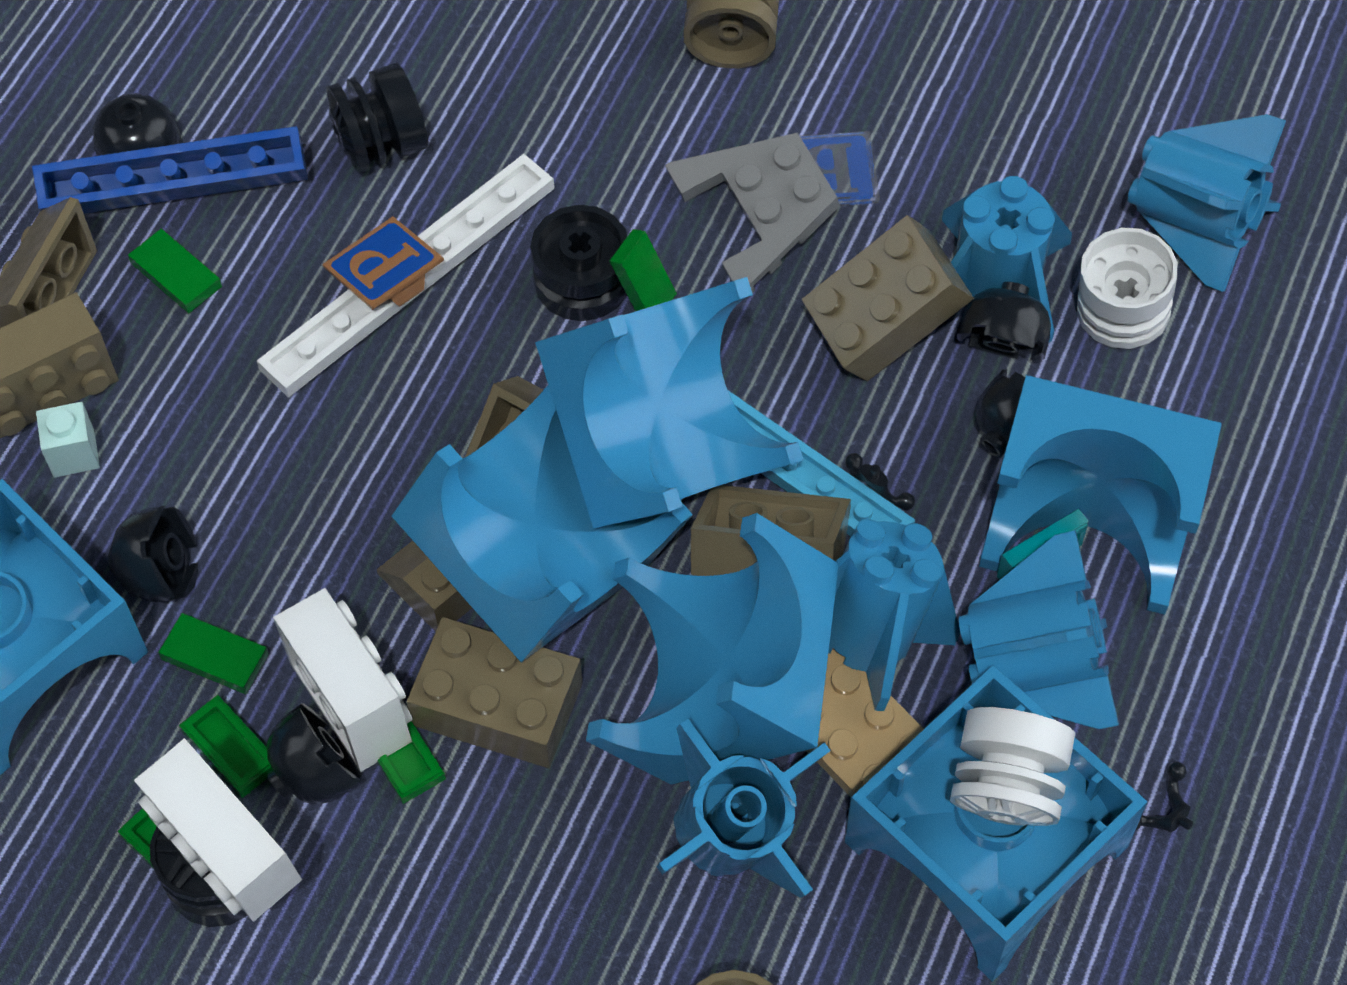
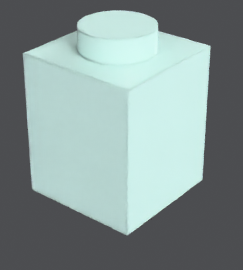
M83 402L36 411L41 451L54 478L100 468L94 428Z

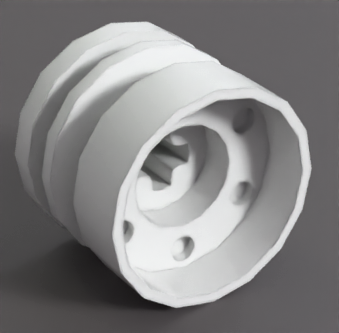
M1119 228L1104 232L1090 242L1082 256L1077 316L1082 328L1095 341L1112 348L1132 349L1149 344L1163 333L1170 321L1177 281L1178 262L1171 247L1159 236L1137 228Z
M977 707L968 710L960 748L967 754L982 761H965L957 764L955 776L962 782L953 784L950 802L963 810L998 823L1019 826H1050L1058 824L1062 807L1053 800L1063 798L1066 786L1059 780L1044 773H1058L1068 770L1075 732L1061 722L1034 713L997 707Z

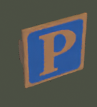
M392 216L322 265L373 310L388 299H391L400 307L424 290L425 273L443 262L444 258Z

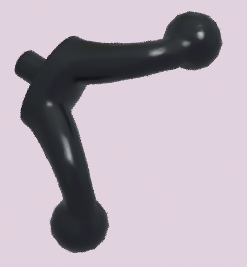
M851 453L846 457V467L850 469V473L854 478L861 482H866L874 488L876 493L905 511L913 508L915 499L912 494L903 492L898 497H895L889 492L888 479L878 465L863 464V458L857 453Z
M1178 761L1172 762L1167 768L1168 797L1173 811L1168 816L1142 815L1136 830L1140 826L1157 828L1170 833L1179 826L1187 830L1191 829L1193 821L1186 818L1191 807L1182 799L1178 782L1184 779L1187 773L1186 767Z

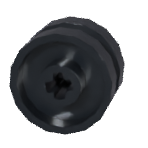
M574 205L564 207L546 216L534 230L530 246L534 285L538 299L550 312L564 319L587 321L604 317L617 309L626 298L627 294L609 262L627 238L625 227L613 214L594 206Z

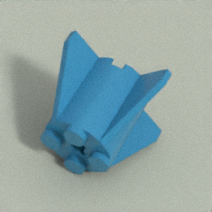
M1266 114L1165 132L1161 137L1152 135L1144 146L1142 159L1146 162L1140 178H1136L1129 189L1128 202L1136 205L1137 211L1208 287L1222 292L1225 291L1239 250L1249 242V240L1241 237L1248 228L1254 231L1257 230L1265 211L1279 212L1281 203L1270 200L1273 183L1266 181L1265 177L1266 172L1274 173L1273 167L1270 164L1286 123L1284 119Z
M1009 176L1002 181H996L977 189L943 210L942 221L958 239L956 253L951 263L973 297L989 288L1001 289L1003 282H1015L1029 287L1028 295L1038 299L1048 311L1051 322L1049 342H1051L1054 335V326L1043 272L1047 256L1069 245L1072 239V232L1040 193L1028 186L1023 178Z
M862 520L858 523L854 534L849 539L844 554L836 560L839 563L829 654H831L834 648L840 655L846 657L843 662L844 665L867 673L875 711H885L891 696L896 665L899 660L905 659L912 643L955 646L960 635L942 557L937 547L931 542L933 538L931 531L918 523L904 525L887 521Z
M1076 530L1054 535L973 601L968 607V613L959 616V628L964 644H972L976 663L969 665L972 684L994 665L1050 716L1096 729H1103L1119 725L1108 677L1109 667L1108 665H1098L1099 654L1107 653L1103 629L1107 628L1105 618L1100 619L1095 598L1085 600L1082 590L1089 589L1091 586L1086 578Z
M688 718L680 723L676 729L691 789L682 797L673 818L676 838L681 848L656 866L663 875L687 858L698 868L705 870L713 876L737 875L747 869H751L799 898L804 897L813 889L781 846L791 835L794 826L795 807H797L796 794L790 782L831 750L824 742L785 772H782L772 762L762 758L758 760L753 757H743L744 755H733L719 761Z

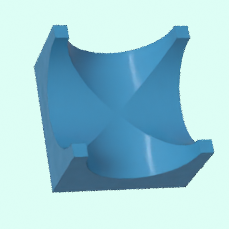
M748 277L629 314L615 316L535 342L593 529L670 512L683 507L681 499L804 460L798 442L783 443L769 439L756 431L742 417L728 393L723 378L720 360L721 336L731 311L742 300L753 295Z
M1026 375L997 482L999 490L979 567L998 571L1002 554L1007 552L1021 537L1036 529L1050 526L1079 509L1088 519V527L1113 537L1134 556L1141 567L1147 584L1148 602L1146 610L1165 615L1169 606L1187 533L1196 534L1200 524L1222 423Z
M547 385L541 394L513 422L472 454L462 458L450 444L437 451L394 511L392 518L522 663L623 588V586L613 580L615 562L631 558L649 566L693 514L682 503L683 507L670 512L593 529L550 388Z
M3 479L0 480V775L11 767L8 758L9 746L20 721L37 699L55 682L80 665L99 657L121 655L134 665L148 653L126 601Z
M758 513L742 518L740 537L746 540L752 547L757 558V562L743 570L724 575L693 576L655 569L631 558L615 562L613 580L623 586L634 597L652 629L658 657L657 683L649 706L634 722L615 723L605 719L589 722L586 736L588 743L671 785L689 780L676 729L687 718L719 761L733 755H744L743 757H753L758 760L761 758L770 760L817 748L839 563Z
M994 665L851 797L845 843L856 854L860 855L866 849L880 851L901 863L923 881L960 923L976 952L977 968L992 982L1007 968L1016 950L1041 918L1081 876L1107 855L1116 860L1128 848L1148 802L1079 740L1074 738L1068 770L1058 773H1044L1059 780L1066 786L1063 798L1053 800L1062 807L1058 824L1050 826L1003 824L980 817L951 803L950 796L953 784L962 782L955 776L957 764L965 761H982L967 754L960 748L968 710L977 707H997L1034 713L1054 719Z

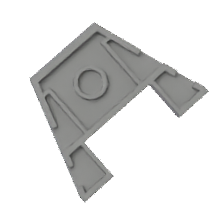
M798 133L681 159L665 165L668 174L685 202L723 181L728 184L761 241L723 261L722 265L731 281L748 277L752 293L755 291L754 285L767 272L772 274L782 264L781 258L797 242L802 244L840 206L835 192Z

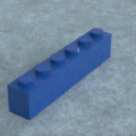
M297 126L32 166L38 209L40 211L72 197L79 200L84 214L308 180L302 138Z

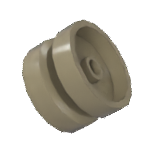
M687 0L684 43L695 57L720 68L739 69L754 66L767 59L775 49L779 0Z

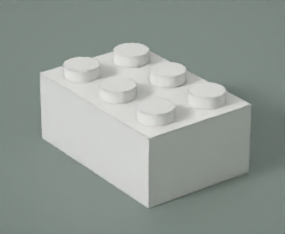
M326 588L273 617L291 666L360 772L377 763L379 757L385 754L389 756L412 742L407 723L413 719L403 701L406 698L405 692L392 672L386 675L383 673L378 664L381 662L380 655L370 638L366 635L360 639L353 628L357 626L356 620L343 600L335 603Z
M185 738L134 780L145 794L137 801L167 839L171 840L201 878L207 872H211L203 879L234 916L243 909L254 922L302 880L283 849Z

